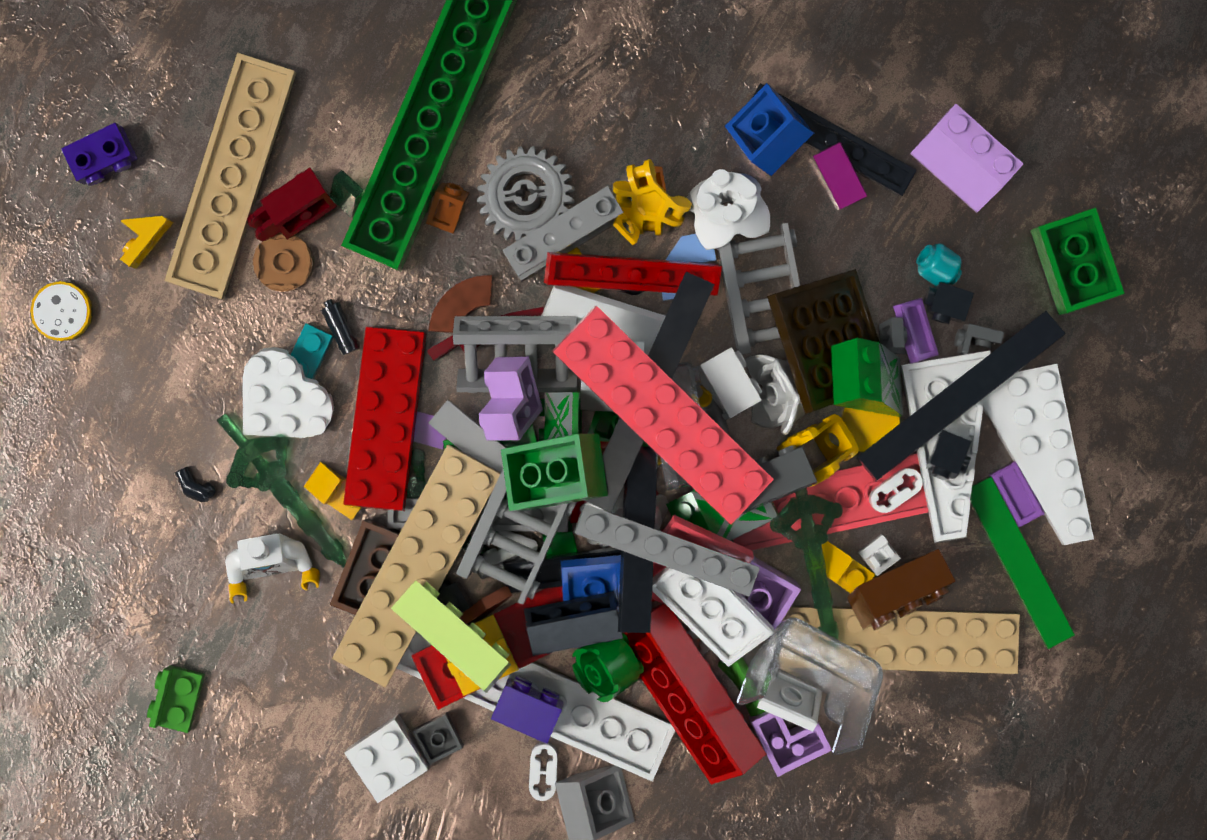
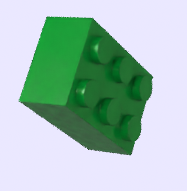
M1096 208L1030 230L1058 315L1125 294Z
M574 434L501 449L509 511L533 510L608 496L599 434Z

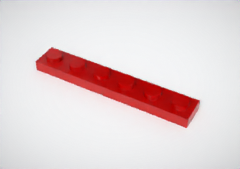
M547 252L544 283L557 286L676 293L685 272H688L715 284L710 295L718 296L722 266L711 263Z

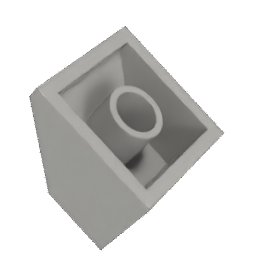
M616 765L578 773L555 783L569 840H597L635 822L622 768Z

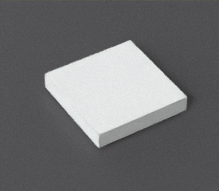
M768 666L764 673L757 708L813 732L818 722L823 689Z

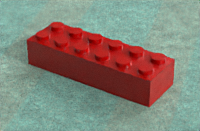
M665 603L651 609L650 633H624L636 658L644 666V672L640 674V678L711 785L744 775L767 755L761 746L760 740L752 733L745 722L743 714L735 707L728 696L727 690L720 684L712 672L710 664L696 648L693 638L685 631L677 615Z

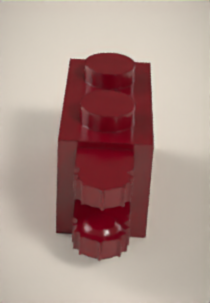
M309 167L260 200L263 206L249 215L247 223L250 227L256 228L255 237L257 240L266 241L279 232L288 240L337 207L322 181Z

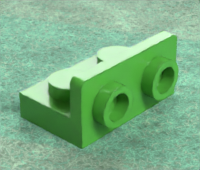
M173 665L164 668L163 672L159 671L154 686L155 689H158L156 700L151 701L147 712V718H151L149 727L156 728L161 726L189 733L205 674Z

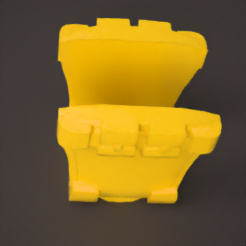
M836 414L824 418L823 422L811 425L788 437L777 447V451L795 445L797 448L814 439L827 459L812 470L817 484L832 476L840 469L839 464L842 461L853 458L859 451L853 435L841 417ZM829 433H833L838 438L839 446L834 445L830 441Z

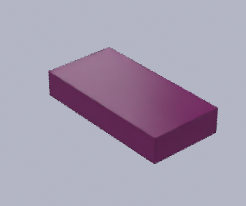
M841 141L813 155L839 209L867 197V193Z

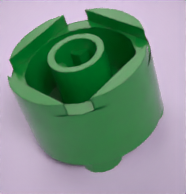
M622 633V639L586 645L578 648L573 653L572 657L576 656V662L572 664L576 679L588 694L594 692L600 696L596 699L600 702H608L636 683L640 674L644 672L642 662L636 658L624 633Z

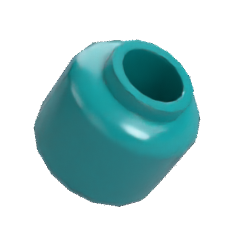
M942 243L934 244L933 246L931 244L927 245L917 257L918 274L934 286H937L939 282L953 285L962 275V270L960 269L962 265L961 257Z

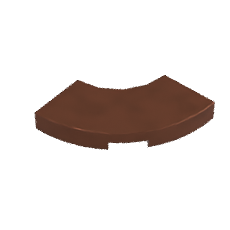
M483 275L468 278L449 289L434 308L428 331L453 333L455 316H467L479 307L491 306L493 276Z
M504 586L483 597L476 604L462 612L463 615L459 619L469 626L472 622H477L505 603L512 596V593L508 587Z

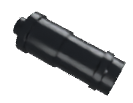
M332 299L323 302L325 308L320 310V312L324 316L329 329H331L342 355L359 349L357 340L354 338L347 323L348 321L340 302L334 304Z

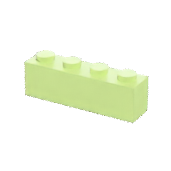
M415 580L391 609L487 693L511 666L506 660L509 654L496 642L491 647L484 641L483 638L486 633L473 622L467 626L459 619L463 613L452 603L448 602L446 606L437 599L440 593L428 582H425L422 586Z

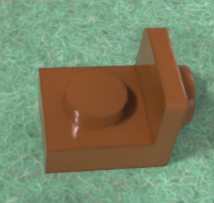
M441 183L435 191L426 224L454 234L469 192L463 190V187L456 183Z

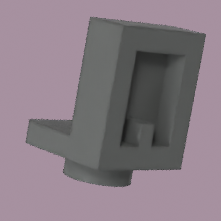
M891 317L879 324L880 343L894 354H907L905 348L907 329L903 326V318Z
M965 324L963 329H958L954 346L958 347L957 354H968L971 339H973V345L991 349L992 344L1002 343L1004 332L974 324Z

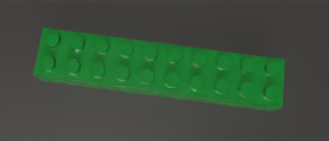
M446 0L343 240L342 247L396 271H402L517 0Z

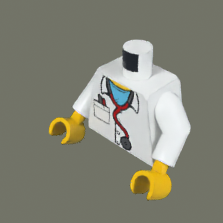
M271 534L237 541L238 549L230 552L225 560L228 582L230 583L228 591L231 603H234L233 597L235 595L244 596V602L247 601V588L243 579L247 580L299 570L302 572L301 587L304 590H308L309 582L315 583L316 587L319 588L320 572L318 569L312 568V562L303 543L282 534Z

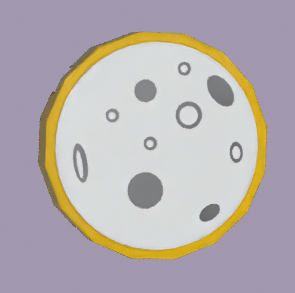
M59 281L49 283L37 292L32 300L30 312L32 322L39 333L48 339L68 341L77 338L86 331L91 323L92 305L84 290L75 284Z

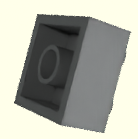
M448 712L414 728L412 731L429 765L462 749L464 746Z

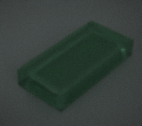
M341 170L333 178L330 196L345 213L352 217L362 198L363 189Z

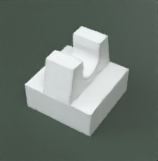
M882 534L858 551L875 576H879L901 559Z

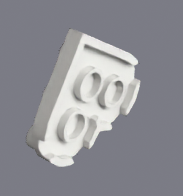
M277 347L263 348L249 359L244 368L242 378L243 435L296 438L320 435L325 431L333 416L334 403L332 395L328 394L327 390L319 385L317 380L304 376L303 366L293 356L288 354L289 351Z

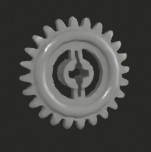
M522 146L518 147L517 155H514L508 149L505 160L499 155L496 156L498 165H487L491 174H482L481 179L486 184L477 187L479 192L485 193V195L477 198L479 204H486L481 208L480 214L482 216L490 214L485 224L491 226L496 223L494 227L496 235L505 229L504 238L506 241L513 234H515V240L518 241L524 235H528L569 210L565 207V204L575 203L572 197L566 195L575 191L574 186L565 184L572 180V176L570 174H561L566 169V165L559 164L555 166L558 160L556 155L546 159V149H543L536 155L534 146L530 147L527 154H525ZM521 174H533L541 178L545 183V186L537 187L532 181L523 179L516 182L511 190L505 191L509 181ZM530 191L531 195L528 196V201H523L522 197L525 196V192ZM541 198H546L543 206L536 213L530 215H518L510 211L506 206V203L515 202L520 210L531 212L539 207Z

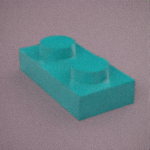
M305 323L291 356L303 366L304 376L314 379L334 336Z

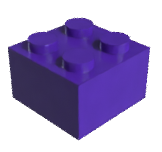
M515 676V679L508 677L491 720L547 744L562 711L563 701L559 699L560 694L547 688L539 691L531 687V681L520 676Z

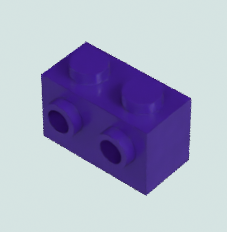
M117 123L106 126L61 148L76 181L84 185L88 184V186L102 182L105 179L104 175L112 171L119 173L129 169L132 166L131 162L138 159L123 127Z

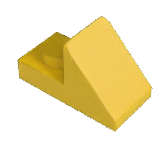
M164 216L121 220L122 223L139 236L136 239H130L122 250L124 254L120 260L129 267L137 269L174 222Z
M323 462L319 463L304 485L321 503L329 504L350 520H354L362 508L343 505L346 478Z
M826 539L808 563L849 593H852L857 586L872 580L875 576L873 572Z

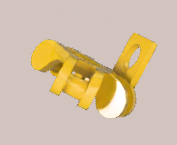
M651 159L645 160L643 165L637 167L634 164L627 166L626 171L629 182L616 181L613 183V192L616 194L615 199L624 212L614 219L613 226L632 245L637 243L639 235H644L645 231H653L655 236H662L663 223L673 227H680L685 220L684 213L688 212L692 207V202L689 199L679 195L670 197L657 183L656 171ZM646 177L648 185L640 187L639 178ZM626 222L629 225L631 233L625 229L623 223Z

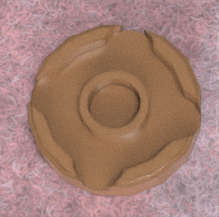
M278 233L272 238L270 237L268 240L261 242L255 249L253 257L254 272L258 279L269 289L279 292L295 291L305 285L312 274L314 265L312 251L306 242L296 235L287 240L282 233Z

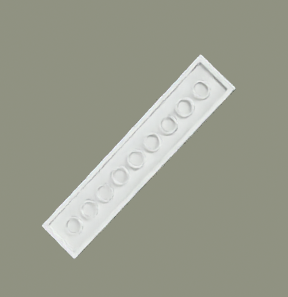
M418 632L415 633L396 669L423 680L411 655L431 646V644ZM535 662L499 679L487 693L479 689L463 697L494 711L508 677L515 679V676L523 677L531 681V687L542 691L543 688L550 689L560 694L559 699L563 701L561 714L550 737L652 782L675 732L670 722L616 698L608 702H600L596 700L600 696L594 692L588 694L578 681Z

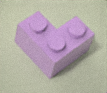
M529 356L496 357L484 371V382L489 388L491 400L479 413V423L484 430L486 440H520L543 410Z
M764 712L757 716H749V720L777 777L832 751L818 722L813 732L801 726L788 730L784 720L771 713Z

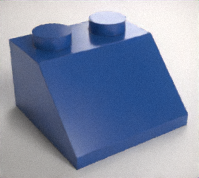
M767 83L725 125L748 159L770 176L814 134L802 117Z

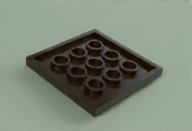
M856 269L767 296L805 414L834 404L832 345L855 338L879 342Z

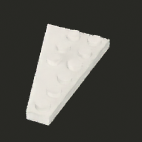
M991 350L901 365L900 368L910 416L987 357ZM983 399L943 429L972 441L967 452V456L971 457L965 474L959 473L955 479L949 478V481H945L932 476V471L926 469L941 432L916 450L934 543L963 539L967 535L970 498L983 413Z
M1058 364L1018 371L984 397L983 410L993 423L1012 460L1017 463L1061 544L1068 545L1092 540L1094 537Z

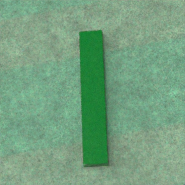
M989 476L972 485L971 506L1045 647L1050 649L1075 636L992 477Z

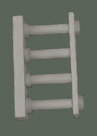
M607 186L502 251L522 282L546 267L547 252L569 253L612 227L614 219L624 212Z
M783 223L779 226L780 235L738 243L733 240L725 246L717 248L720 266H722L721 272L736 350L742 355L751 353L750 347L755 346V343L778 339L780 335L777 327L753 331L752 328L747 329L745 317H749L750 313L771 310L768 298L749 302L746 299L741 300L739 288L744 287V284L784 276H789L791 288L800 286L793 247H797L795 230H789L788 223ZM781 246L784 248L786 264L746 272L735 270L734 259L738 258L739 254Z
M455 316L453 345H464L466 369H458L457 392H489V388L484 382V371L486 369H478L476 344H494L495 358L507 357V344H525V357L529 356L538 392H577V376L557 356L556 369H538L537 344H555L556 347L576 326V316Z
M502 469L456 574L467 579L472 572L477 574L479 571L522 591L518 603L524 604L527 597L530 599L534 598L540 582L535 581L564 515L571 516L577 502L555 505L559 508L553 524L523 511H509L508 501L505 500L507 492L504 471ZM505 516L546 535L547 537L541 551H535L496 533L497 529L493 528L496 518ZM490 544H493L534 563L528 579L521 578L484 561L485 557L480 555L484 545L490 546Z

